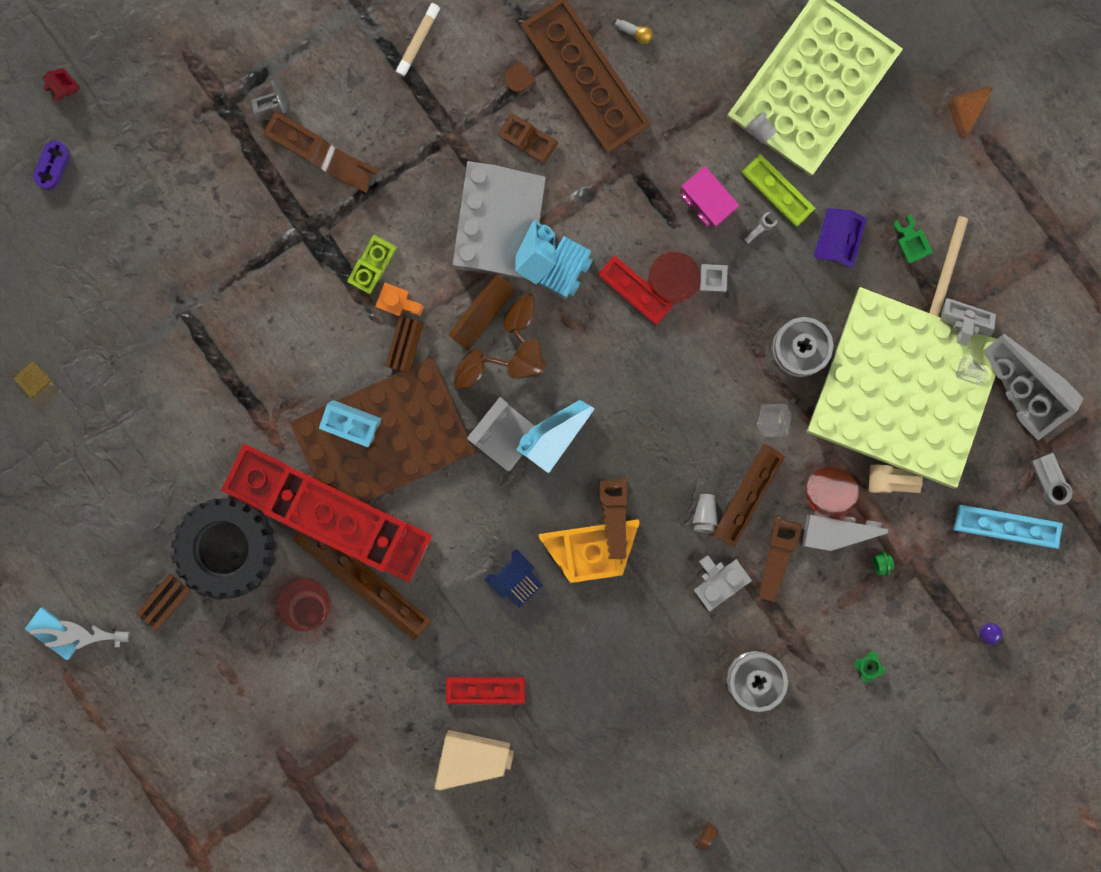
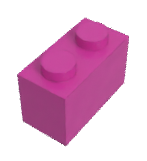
M706 166L680 188L682 193L680 197L689 208L693 206L699 213L697 217L705 227L710 225L713 230L739 207V204Z

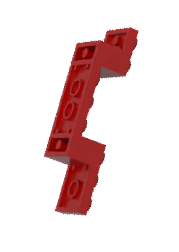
M245 443L221 491L263 511V514L382 572L391 573L409 583L433 537L432 534L349 496Z

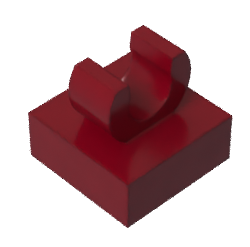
M64 68L47 71L42 78L46 82L43 90L45 92L52 90L55 93V96L52 98L53 102L63 100L66 96L75 95L80 88Z

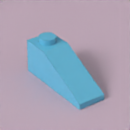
M578 400L531 428L521 438L516 450L549 473L594 411V408Z

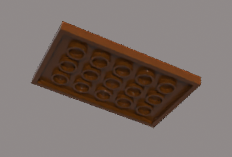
M433 357L412 366L410 373L401 371L337 400V402L382 418L379 427L375 431V438L369 447L319 429L326 406L289 422L314 478L364 503L476 453L472 443L467 439L468 434Z

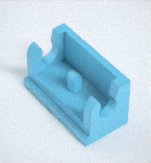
M332 400L326 406L319 429L369 447L375 438V431L379 427L382 418Z

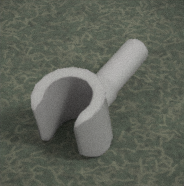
M771 212L765 213L761 217L756 229L744 239L748 244L764 230H771L777 224V220L773 224L765 222V218Z

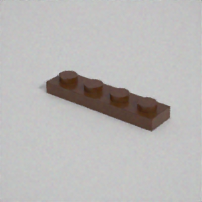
M763 444L713 536L735 548L783 462L784 455L771 446Z

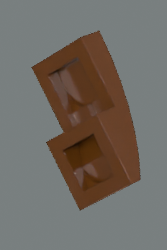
M513 113L510 114L498 133L499 137L544 165L558 145L556 139L536 129L531 123Z

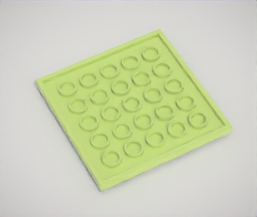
M860 287L856 293L806 433L956 489L996 376L984 350L997 339L977 334V336L972 335L967 346L958 344L957 336L959 331L953 328L954 325L940 321V317Z

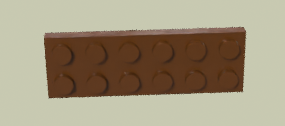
M556 0L521 24L522 30L607 155L651 126V123L567 0Z

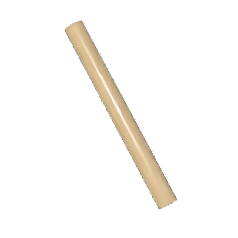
M958 216L929 314L937 317L941 313L968 223V218Z

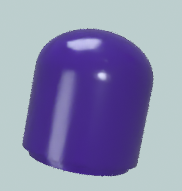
M993 623L984 624L979 630V637L986 644H997L1003 636L1002 629Z

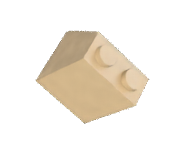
M448 730L435 789L442 790L504 776L505 769L510 770L514 754V751L509 750L510 743Z

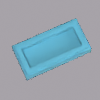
M42 607L26 626L25 630L29 633L36 629H56L66 632L67 627L61 625V620ZM33 634L44 644L57 640V636L52 634ZM77 640L71 644L50 648L64 659L69 660L76 651L75 647L80 641Z

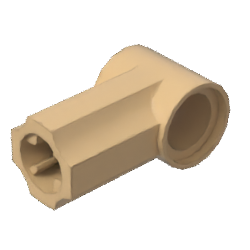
M870 465L869 492L921 493L922 476L903 469H895L889 465Z

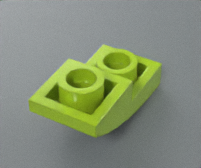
M373 235L362 257L358 259L347 282L371 294L392 259L397 246L377 235Z

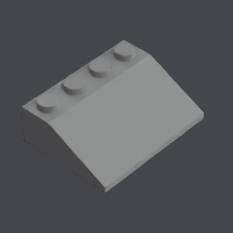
M467 161L453 268L526 279L515 272V256L531 223L534 220L540 221L546 177L501 166Z

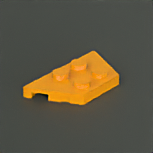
M639 519L626 521L625 559H608L610 553L607 551L609 546L607 545L608 539L606 538L607 531H605L606 524L539 534V539L570 583L623 575L639 526Z

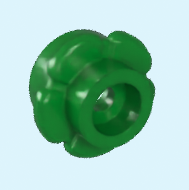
M882 551L878 555L873 556V566L878 576H890V571L894 570V562L891 555H886Z

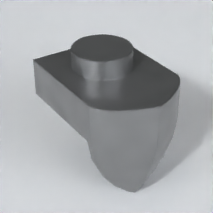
M273 80L271 83L274 93L251 99L256 121L270 120L275 111L284 114L291 105L285 91Z

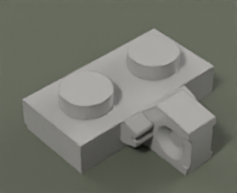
M946 298L942 306L940 321L954 325L953 328L959 331L957 343L967 346L972 335L982 334L991 337L995 327L996 314Z
M705 556L699 561L706 571L702 576L705 582L696 587L694 592L707 610L711 611L752 580L737 559L724 567L722 563L715 565L709 556Z

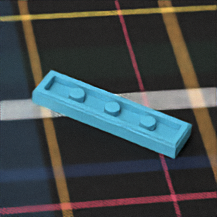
M957 505L953 530L1059 549L1063 523Z

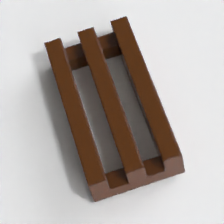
M399 317L385 367L410 373L424 322Z
M169 574L136 615L142 618L146 624H149L152 629L158 631L191 590L174 575ZM173 582L172 588L149 615L145 614L167 586ZM180 588L182 592L159 620L155 622L153 618Z

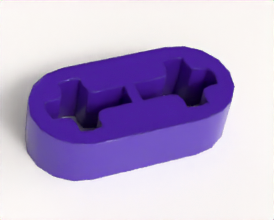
M50 141L44 147L33 175L35 183L41 188L51 190L59 184L70 157V152L66 145L60 141ZM59 148V151L63 154L61 157L57 156L54 160L51 151ZM49 172L53 178L51 181L47 180L44 184L41 175Z

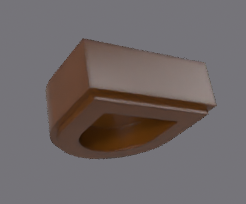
M521 61L510 67L505 74V84L514 93L524 92L536 83L534 77Z
M708 822L695 841L694 846L701 851H706L717 835V828Z

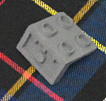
M499 397L467 439L505 470L510 471L522 457V454L516 450L521 438L534 425Z

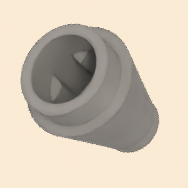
M700 494L692 522L695 532L708 534L715 532V527L718 526L715 495Z

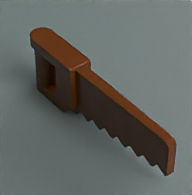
M622 477V480H600V504L604 510L605 531H607L606 538L608 539L607 545L609 546L607 551L610 553L608 559H625L627 477ZM622 490V496H609L605 491Z
M779 515L775 517L769 542L770 549L759 591L761 599L773 602L776 601L774 596L778 595L777 589L781 587L780 581H783L782 574L786 573L785 567L789 565L787 560L791 559L790 553L794 552L795 547L798 546L802 529L801 523L781 519ZM778 529L793 532L794 536L788 540L777 537Z

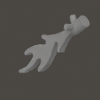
M60 621L61 625L67 627L66 632L56 629H36L30 631L32 635L48 633L57 636L56 641L45 643L46 647L63 646L79 640L80 643L75 647L76 649L97 641L111 639L115 640V647H120V642H129L130 637L129 632L116 631L115 634L102 631L96 626H92L95 634L91 635L82 626L69 621Z

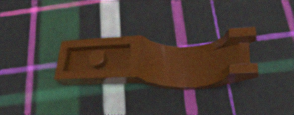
M275 111L263 132V135L308 160L336 179L364 193H367L369 189L366 185L373 174L377 175L379 172L375 167L349 156L319 135Z

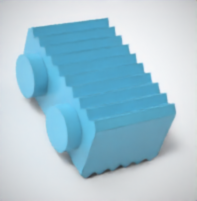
M563 236L555 251L556 265L539 281V285L567 299L569 294L574 296L581 283L577 279L581 271L584 273L588 271L593 259L590 258L591 250Z

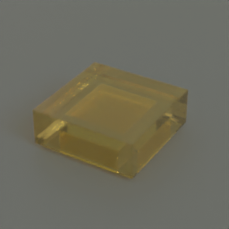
M34 361L14 378L17 384L31 398L38 395L52 381Z

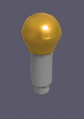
M616 20L615 27L634 36L640 44H648L652 40L653 32L649 27H638L624 20Z

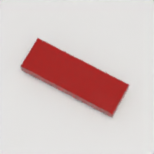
M615 255L597 274L599 278L655 326L659 324L673 307L669 301Z
M446 677V704H525V677Z

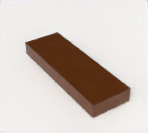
M495 273L448 336L465 350L469 351L515 291V288Z

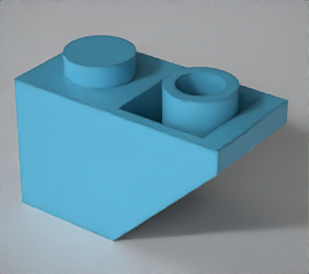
M534 220L515 256V272L537 284L556 265L555 233L547 225H542Z

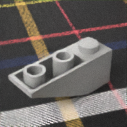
M815 511L814 515H807L802 546L832 551L887 534L889 529L881 528L882 523L866 520V525L857 524L856 518L840 516V520L830 519V513Z

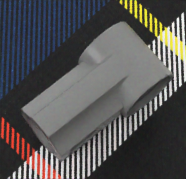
M1054 453L1031 461L1043 489V497L1046 503L1051 506H1059L1069 502L1072 498V488L1066 483ZM1054 487H1059L1063 491V498L1060 501L1052 496Z

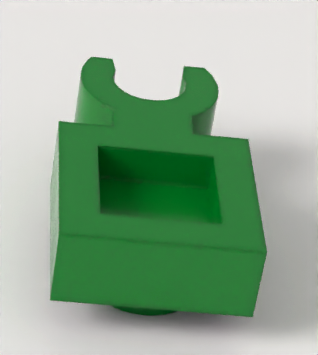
M911 215L905 217L908 223L906 228L901 227L898 220L893 222L894 230L903 237L896 242L907 265L933 253L923 230L914 231L915 222Z

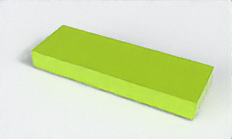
M761 154L741 172L796 228L816 209Z

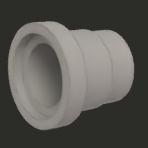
M764 111L744 127L747 133L750 131L761 144L765 143L777 132L766 118L767 114Z

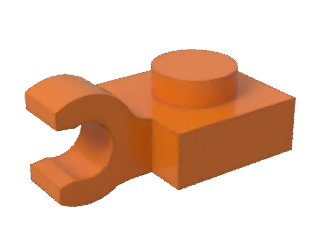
M384 283L375 306L380 310L401 317L403 310L421 316L424 309L422 304L408 300L410 292Z

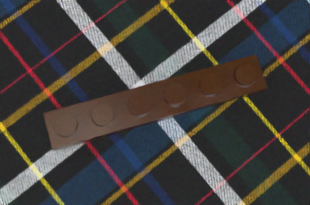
M300 531L293 540L413 641L417 639L432 621L360 560Z

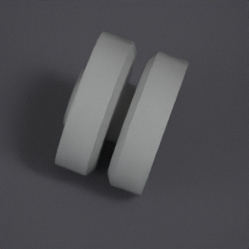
M801 317L792 319L778 330L773 338L771 351L773 361L781 371L789 376L801 378L811 376L824 368L832 357L834 345L832 336L824 324L813 318ZM798 344L805 346L806 349L803 353L799 351L800 347H797Z
M745 652L735 658L728 668L726 678L728 691L738 704L748 710L757 712L771 710L786 695L788 686L786 670L778 660L765 652ZM758 675L761 678V682L758 685H753L752 683L755 681L754 676Z

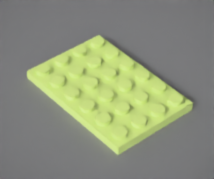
M810 0L727 117L744 129L752 119L764 111L767 114L766 118L777 131L764 144L812 177L900 54L902 48L836 1Z

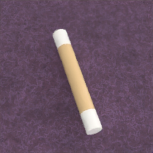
M431 3L395 71L397 74L405 77L440 10V7L436 4Z

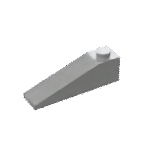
M1003 334L984 350L997 377L1002 380L1007 390L1006 395L1009 401L1012 400L1017 410L1016 415L1019 421L1037 440H1040L1079 409L1084 398L1067 380L1007 335Z

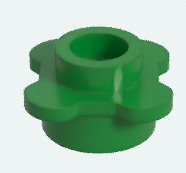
M869 652L863 659L858 658L854 662V667L860 671L863 682L869 683L872 678L878 675L882 676L885 673V667L881 665L878 660V654L875 652ZM871 665L872 669L868 670L867 666Z

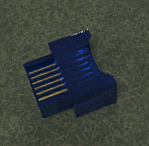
M517 548L512 552L511 562L497 575L489 574L484 579L502 599L508 595L519 608L543 586L531 572L535 567Z

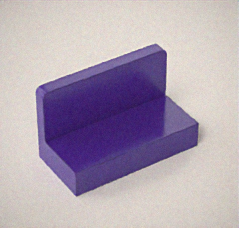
M828 208L814 257L821 260L834 261L843 267L853 268L867 218L852 210Z

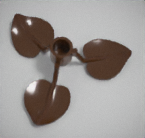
M532 293L518 299L508 309L504 317L503 326L505 331L508 333L514 332V335L521 343L517 352L514 353V357L507 362L483 356L482 350L478 348L469 351L463 356L456 368L454 375V387L456 390L467 389L476 384L483 374L485 362L507 366V374L513 379L531 376L538 377L544 372L546 362L541 358L540 343L535 339L525 341L520 334V330H524L530 325L534 315L535 299Z

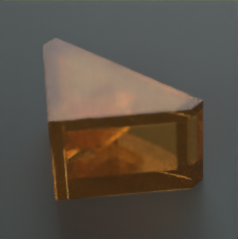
M987 86L954 96L948 102L959 138L965 139L969 135L993 88Z

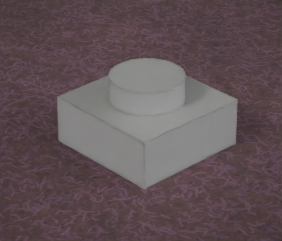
M701 264L700 291L726 293L728 265Z

